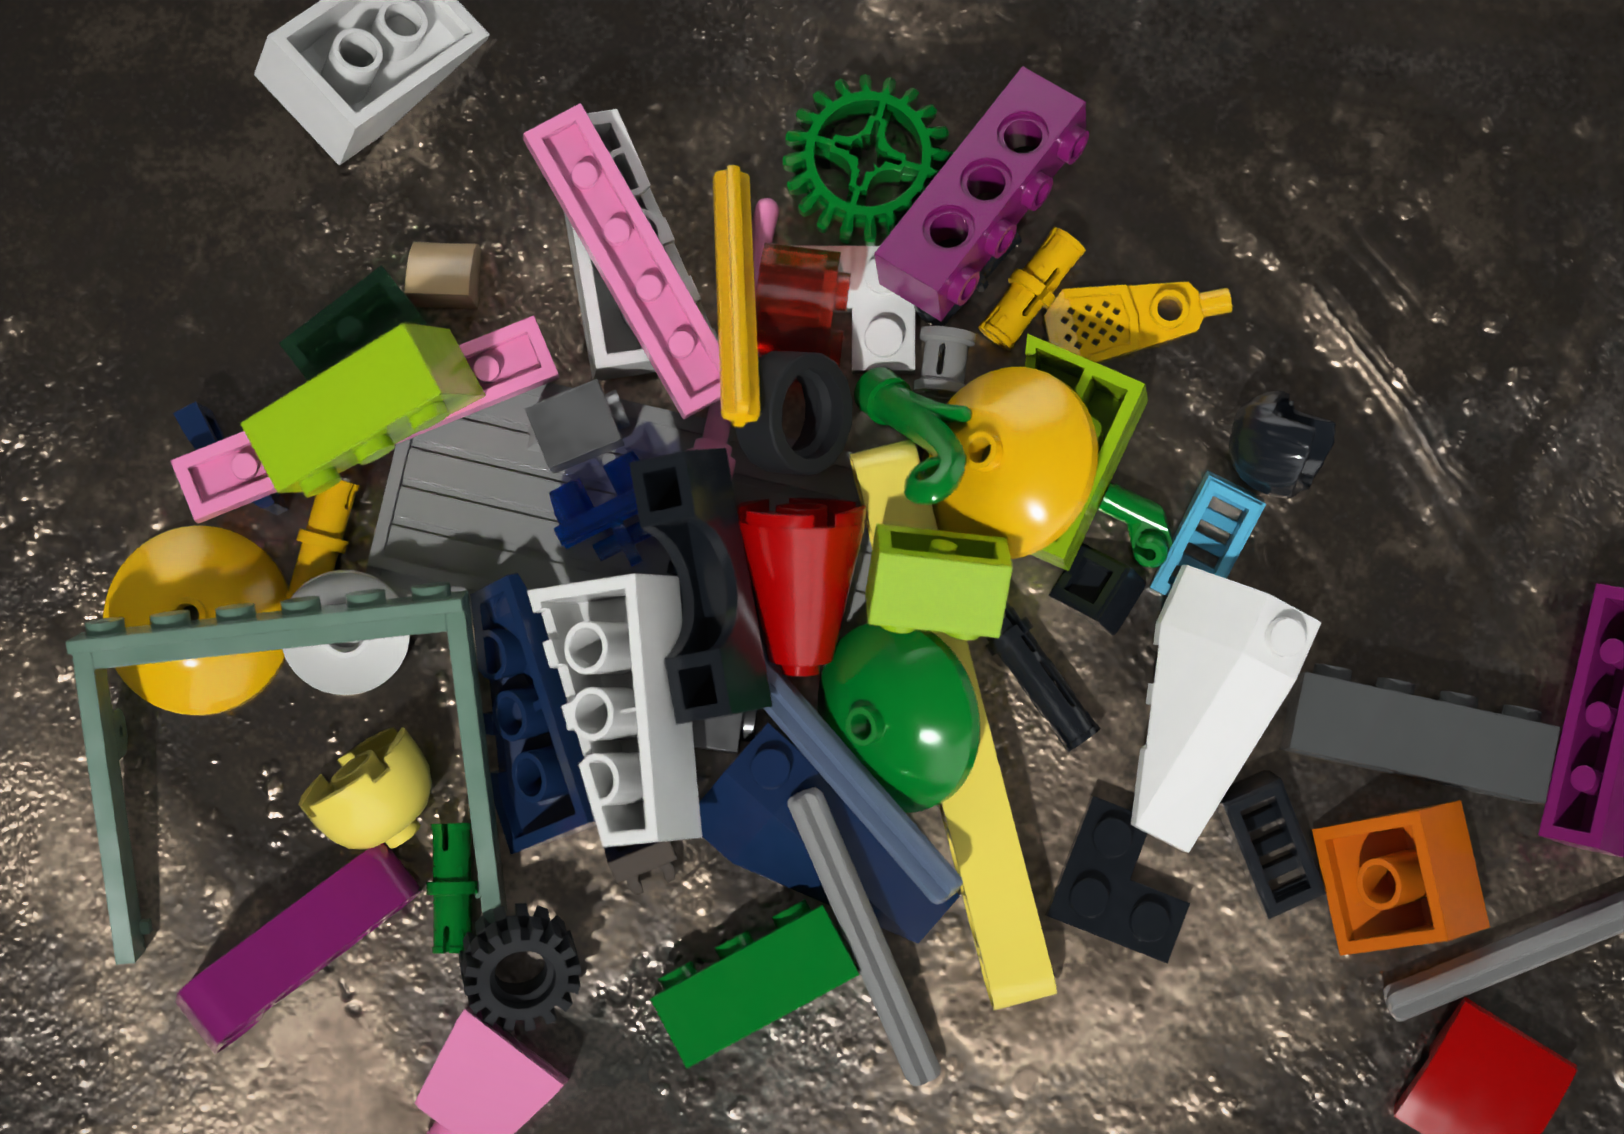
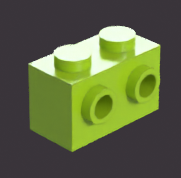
M876 524L865 591L868 624L880 625L883 629L894 633H910L918 629L945 632L947 635L960 640H975L980 636L1000 638L1013 568L1007 538Z

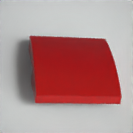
M1464 997L1430 1044L1429 1058L1394 1105V1117L1421 1134H1542L1577 1072V1065Z

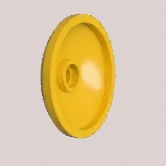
M1007 367L985 373L962 387L946 403L967 406L972 412L971 420L968 422H945L963 446L966 456L965 470L958 488L946 499L932 504L937 527L940 531L1007 538L1011 559H1016L1036 553L1053 543L1067 531L1081 513L1089 498L1096 477L1098 464L1097 435L1086 405L1079 395L1060 379L1046 372L1028 367ZM990 444V454L988 458L982 462L983 452L986 449V447ZM924 450L922 461L933 457Z
M213 526L180 527L161 533L146 541L125 560L109 587L103 618L124 617L126 627L151 625L150 615L183 610L190 605H194L197 608L199 619L216 618L215 608L241 603H255L256 613L281 611L280 601L290 599L285 597L289 585L273 558L248 538L233 531ZM282 649L122 666L115 667L123 681L137 695L154 706L179 714L211 715L237 708L260 694L277 676L286 658Z

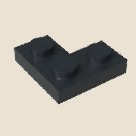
M1091 796L1045 915L1168 964L1190 903L1130 880L1148 833L1131 825V810Z

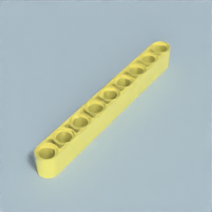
M906 439L849 454L860 504L867 507L866 527L871 547H873L876 524L938 530L932 504L919 505L913 503L904 494L906 477L917 464L921 463L913 441ZM931 631L950 647L962 663L973 686L978 704L980 740L975 763L965 783L951 798L939 804V809L955 871L962 877L963 883L960 890L991 1006L995 1011L1057 994V988L967 640L953 638L945 632Z

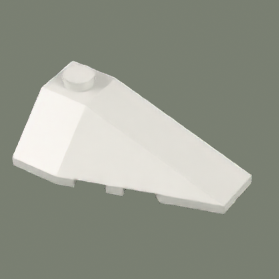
M1189 565L1181 566L1155 625L1153 645H1158L1154 683H1148L1146 704L1151 705L1147 741L1140 748L1131 817L1132 826L1183 852H1190L1295 683L1322 622L1269 593Z

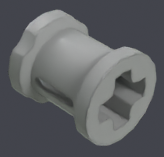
M921 327L919 339L925 342L921 378L914 380L913 392L934 398L951 399L952 396L965 386L964 379L968 348L975 346L976 334L955 327Z

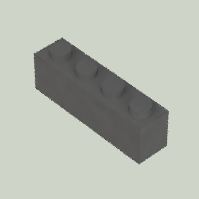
M1318 663L1314 664L1313 673H1299L1292 686L1279 750L1527 804L1546 803L1560 727L1540 723L1541 711L1515 705H1503L1502 714L1477 709L1479 698L1474 696L1440 691L1439 700L1414 695L1416 685L1413 683L1377 677L1376 687L1351 682L1353 671Z

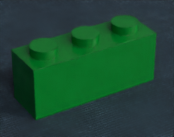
M806 899L771 917L777 928L764 936L754 940L749 930L714 948L720 958L716 962L697 971L692 961H689L657 979L663 990L653 995L650 1000L686 1069L860 975L856 964L823 904L810 909Z

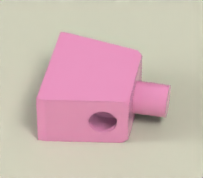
M468 1007L458 1017L416 1098L415 1105L435 1120V1123L426 1134H515L565 1086L569 1078L509 1032L502 1030V1027L496 1022L493 1026L485 1023L482 1019L481 1011L475 1014Z

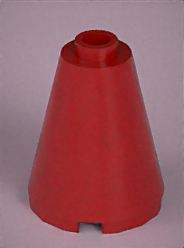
M800 497L789 498V503L776 505L775 511H769V499L742 502L737 505L739 524L768 661L781 665V672L784 675L799 677L818 675L820 673V665L833 661L867 520V507L864 505L856 507V502L848 500Z

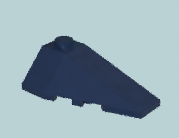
M518 573L506 575L470 594L478 670L490 682L492 712L483 713L486 735H495L499 770L491 772L494 804L510 854L519 853L597 827L579 768V764L584 760V755L575 730H568L561 707L568 702L558 668L549 667L543 647V642L549 640L542 614L533 612L527 593L528 589Z
M767 723L699 802L702 837L731 863L831 906L788 807V799L802 790L816 787L824 794L880 927L919 944L961 895L956 892L943 903H931L808 759L774 727Z

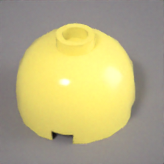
M394 727L388 728L369 737L341 756L337 761L342 767L333 775L330 783L320 774L301 795L298 804L311 822L327 838L348 849H370L385 842L392 849L409 840L421 827L416 818L427 806L432 780L429 764L421 749L405 728L401 727L399 732Z

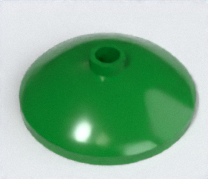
M868 623L851 630L836 644L833 661L825 664L821 673L817 701L818 714L905 813L923 811L951 798L969 776L975 763L980 740V718L975 692L968 674L955 653L931 631L916 629L910 633H894L883 629L880 625Z

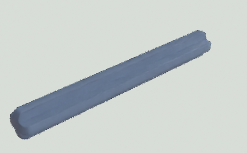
M763 651L773 705L763 709L931 903L939 904L947 901L961 887L963 883L962 877L790 680L782 674L776 664L768 661L767 654Z

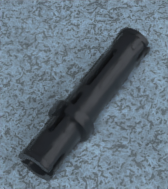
M1006 601L1000 638L986 637L989 643L985 647L992 656L995 654L999 655L1039 713L1053 729L1066 752H1069L1088 740L1101 728L1082 706L1073 690L1029 631L1033 628L1031 622L1027 617L1021 619L1014 608Z

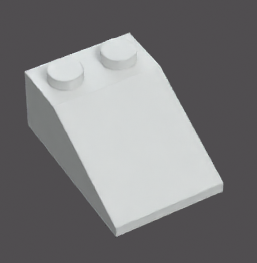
M320 0L267 36L254 75L340 166L385 134L483 45L490 34L458 0Z

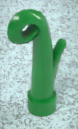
M876 367L864 373L858 380L854 390V400L857 407L875 423L889 425L933 456L917 464L909 472L904 486L906 498L919 505H930L941 502L949 497L958 488L964 476L966 456L962 444L945 422H968L971 420V409L967 406L936 402L914 393L909 384L889 368Z

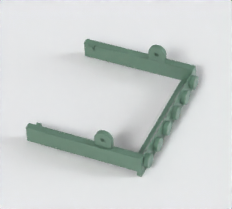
M434 582L412 586L411 597L386 599L385 589H370L347 593L346 604L321 606L320 596H305L280 601L281 611L256 613L255 603L232 604L215 608L216 618L191 620L189 610H176L150 615L151 625L126 627L124 617L103 618L85 622L86 632H81L66 641L67 655L72 654L116 965L135 963L146 951L144 934H150L153 928L151 918L141 919L119 762L127 752V725L123 711L120 708L112 709L106 668L447 631L479 882L478 894H475V898H481L482 914L490 924L495 922L493 909L504 906L507 914L468 590L451 592L450 582Z

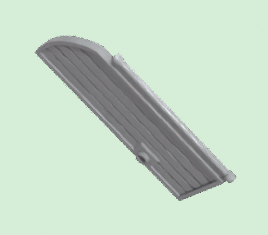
M547 383L398 443L395 446L368 558L366 574L383 581L399 598L411 597L412 586L434 582H450L451 592L468 590L472 623L470 594L509 574L518 573L528 590L629 574L673 576L667 573L668 563L671 558L666 549L652 534L643 530L640 526L629 463L693 448L695 440L703 436L706 419L690 416L683 420L679 412L620 399L630 426L619 430L625 445L553 474L547 466L524 408L573 388ZM731 425L727 444L732 447L731 457L736 460L732 478L736 505L752 500L769 499V511H775L776 505L789 503V498L804 497L848 500L856 502V507L861 506L849 454L852 452L842 451L834 464L819 474L795 475L766 472L750 462L739 445L735 427ZM785 437L786 441L792 448V446L796 442V439ZM866 524L837 643L851 630L868 623L865 591L872 547ZM754 600V605H755V611H756V616H757V622H758V627H759V633H760V638H761L762 649H763V651L766 653V648H765V644H764V640H763V635H762V631H761V626H760V622H759V617H758V613H757V609H756V604H755V600Z

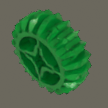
M867 74L860 76L859 92L850 93L848 83L844 79H839L835 82L837 99L834 101L826 93L818 90L813 94V103L819 114L800 108L796 113V121L805 131L792 130L786 133V145L799 152L783 156V169L791 173H800L787 181L788 193L790 195L809 193L798 205L799 213L803 217L812 215L819 209L823 210L817 221V230L819 232L826 233L829 231L835 221L842 223L840 228V242L848 244L851 241L854 228L864 229V242L866 246L875 245L876 228L885 227L888 237L899 223L898 221L903 218L940 171L937 169L942 168L953 154L952 151L945 148H936L948 140L949 131L946 126L926 128L937 116L935 106L933 104L926 105L915 112L913 109L919 97L918 90L910 88L901 99L894 97L896 80L892 77L886 78L883 83L882 92L871 91L872 80L870 75ZM869 116L866 126L858 134L853 136L835 134L833 139L825 138L840 123L855 117ZM889 121L902 128L911 138L917 149L920 164L906 161V154L894 150L888 144L886 135ZM876 136L875 152H877V163L881 167L879 168L873 163V171H866L863 183L859 186L860 169H858V158L854 155L857 153L862 158V151L870 150L873 137ZM816 157L830 160V167L842 171L848 177L849 190L846 201L834 195L825 186L816 169ZM902 181L912 184L906 192L895 200L877 206H864L867 204L871 192L878 186L888 184L900 187Z

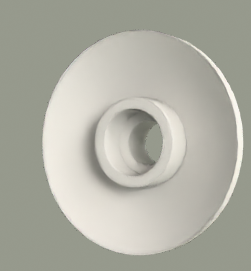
M336 570L310 579L298 588L291 598L320 596L321 606L346 604L347 593L362 590L385 589L386 599L399 597L387 584L372 575L354 570ZM410 635L282 649L292 670L307 684L331 694L354 695L370 691L392 677L406 656Z

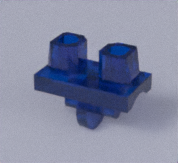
M633 451L603 466L617 497L597 507H594L580 478L549 492L553 511L559 523V526L553 529L561 545L566 550L612 528L614 534L592 545L600 562L622 551L631 567L643 562L636 544L653 535L641 528L640 521L628 527L624 523L625 520L638 514L629 463L639 461L640 459Z

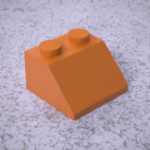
M1461 800L1411 808L1312 829L1340 956L1450 941L1490 928Z

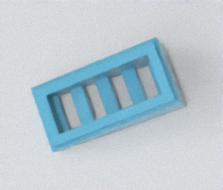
M1207 470L1173 536V544L1169 549L1167 559L1158 567L1149 585L1150 588L1168 597L1176 577L1172 576L1176 565H1189L1227 579L1266 506L1264 499ZM1214 496L1242 510L1238 520L1236 521L1208 507L1212 497ZM1202 519L1230 533L1227 543L1224 544L1196 530L1200 520ZM1190 542L1218 556L1219 559L1215 567L1184 553L1187 544Z

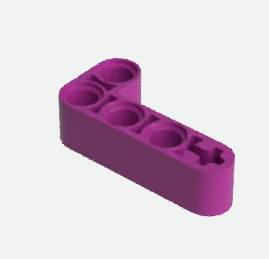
M385 842L374 848L366 849L189 981L177 993L175 1003L213 1053L217 1054L255 1026L262 1019L266 1011L399 912L423 890Z

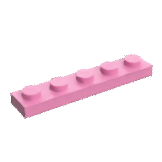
M580 103L525 132L523 141L683 420L719 401V344L582 104Z

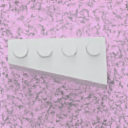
M618 109L587 113L718 342L717 333L714 328L712 329L701 305V297L691 275H688L674 243L675 238L652 194L651 184ZM564 212L592 380L598 379V381L656 372Z
M629 574L527 590L534 613L542 614L549 640L543 642V647L549 667L558 668L568 703L561 706L568 730H575L584 755V760L579 764V768L602 846L702 838L692 722L676 724L664 660L676 645L683 618L678 576Z

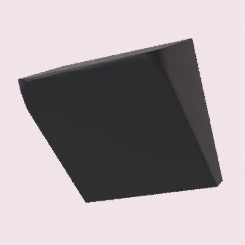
M1082 542L1070 570L1063 571L1049 596L1100 629L1115 635L1143 592L1146 583L1130 566Z

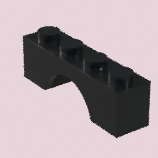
M726 448L683 450L629 463L640 526L643 530L652 534L666 549L676 569L682 592L683 619L680 635L673 650L664 659L676 724L729 716L773 706Z

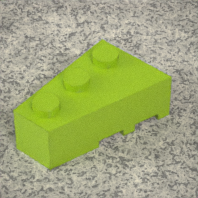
M402 323L240 424L277 493L304 492L308 498L318 495L341 481L339 473L358 463L364 465L383 457L395 448L396 443L419 431L432 427L447 416L485 397L486 394L450 329Z
M1027 333L1025 367L1046 372L1070 386L1086 405L1097 435L1098 464L1096 477L1084 508L1074 523L1057 540L1036 553L1030 554L1069 571L1146 407L1148 396L1145 383Z

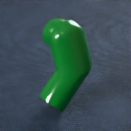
M1110 482L1098 511L1127 524L1134 558L1140 565L1147 568L1161 566L1166 561L1169 549L1173 544L1164 509L1158 503Z

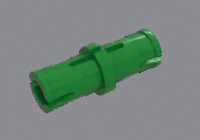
M471 823L431 824L433 838V882H426L427 895H433L434 946L432 947V953L444 954L446 952L450 954L464 951L462 940L467 931L472 933V894H478V881H472Z

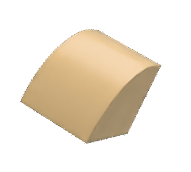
M413 242L408 256L404 293L415 307L478 309L480 245Z

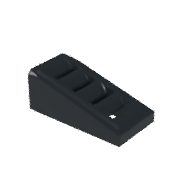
M1264 770L1231 784L1216 809L1264 916L1267 919H1271L1326 894L1282 779L1271 771ZM1264 800L1268 801V805L1243 816L1240 811ZM1277 821L1280 829L1251 840L1249 832ZM1288 845L1291 853L1261 866L1259 857ZM1298 868L1302 876L1301 878L1271 891L1268 881Z

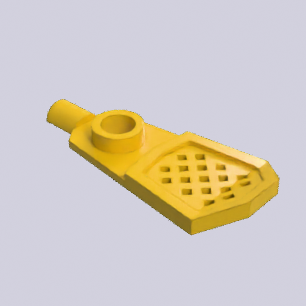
M1189 282L1067 288L1061 290L1043 316V321L1049 343L1093 362L1101 363L1197 332L1204 317L1232 312V300L1228 288L1199 293ZM1166 299L1175 301L1180 307L1179 318L1172 321L1163 319L1158 313V303ZM1105 302L1109 304L1108 308H1105L1104 306H1102V304ZM1087 305L1092 308L1090 312L1085 309ZM1069 308L1074 311L1073 315L1067 312ZM1114 309L1119 311L1118 315L1113 313ZM1097 312L1102 315L1101 318L1095 316ZM1079 316L1085 318L1083 322L1078 319ZM1062 319L1067 321L1066 325L1061 322ZM1107 319L1113 322L1111 326L1106 323ZM1090 322L1095 325L1093 329L1088 326ZM1075 326L1078 330L1074 332L1071 328ZM1119 326L1123 330L1122 332H1119L1118 330H1116V328ZM1100 330L1106 332L1104 336L1099 333ZM1083 332L1088 335L1087 339L1081 336ZM1066 336L1071 339L1069 342L1064 339ZM1111 336L1116 339L1114 343L1109 340ZM1096 340L1099 344L1095 346L1092 342ZM1076 343L1081 345L1080 349L1075 347Z

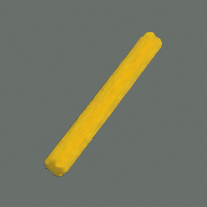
M731 164L728 165L726 170L716 171L713 176L721 416L724 419L730 420L734 427H744L746 422L757 421L760 416L750 176L747 173L740 172L738 165Z

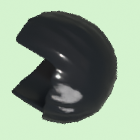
M1285 391L1263 393L1244 404L1235 416L1229 440V453L1233 467L1240 478L1251 488L1270 497L1292 498L1299 492L1310 489L1313 479L1324 465V461L1335 443L1336 423L1297 411L1294 401H1290V394Z

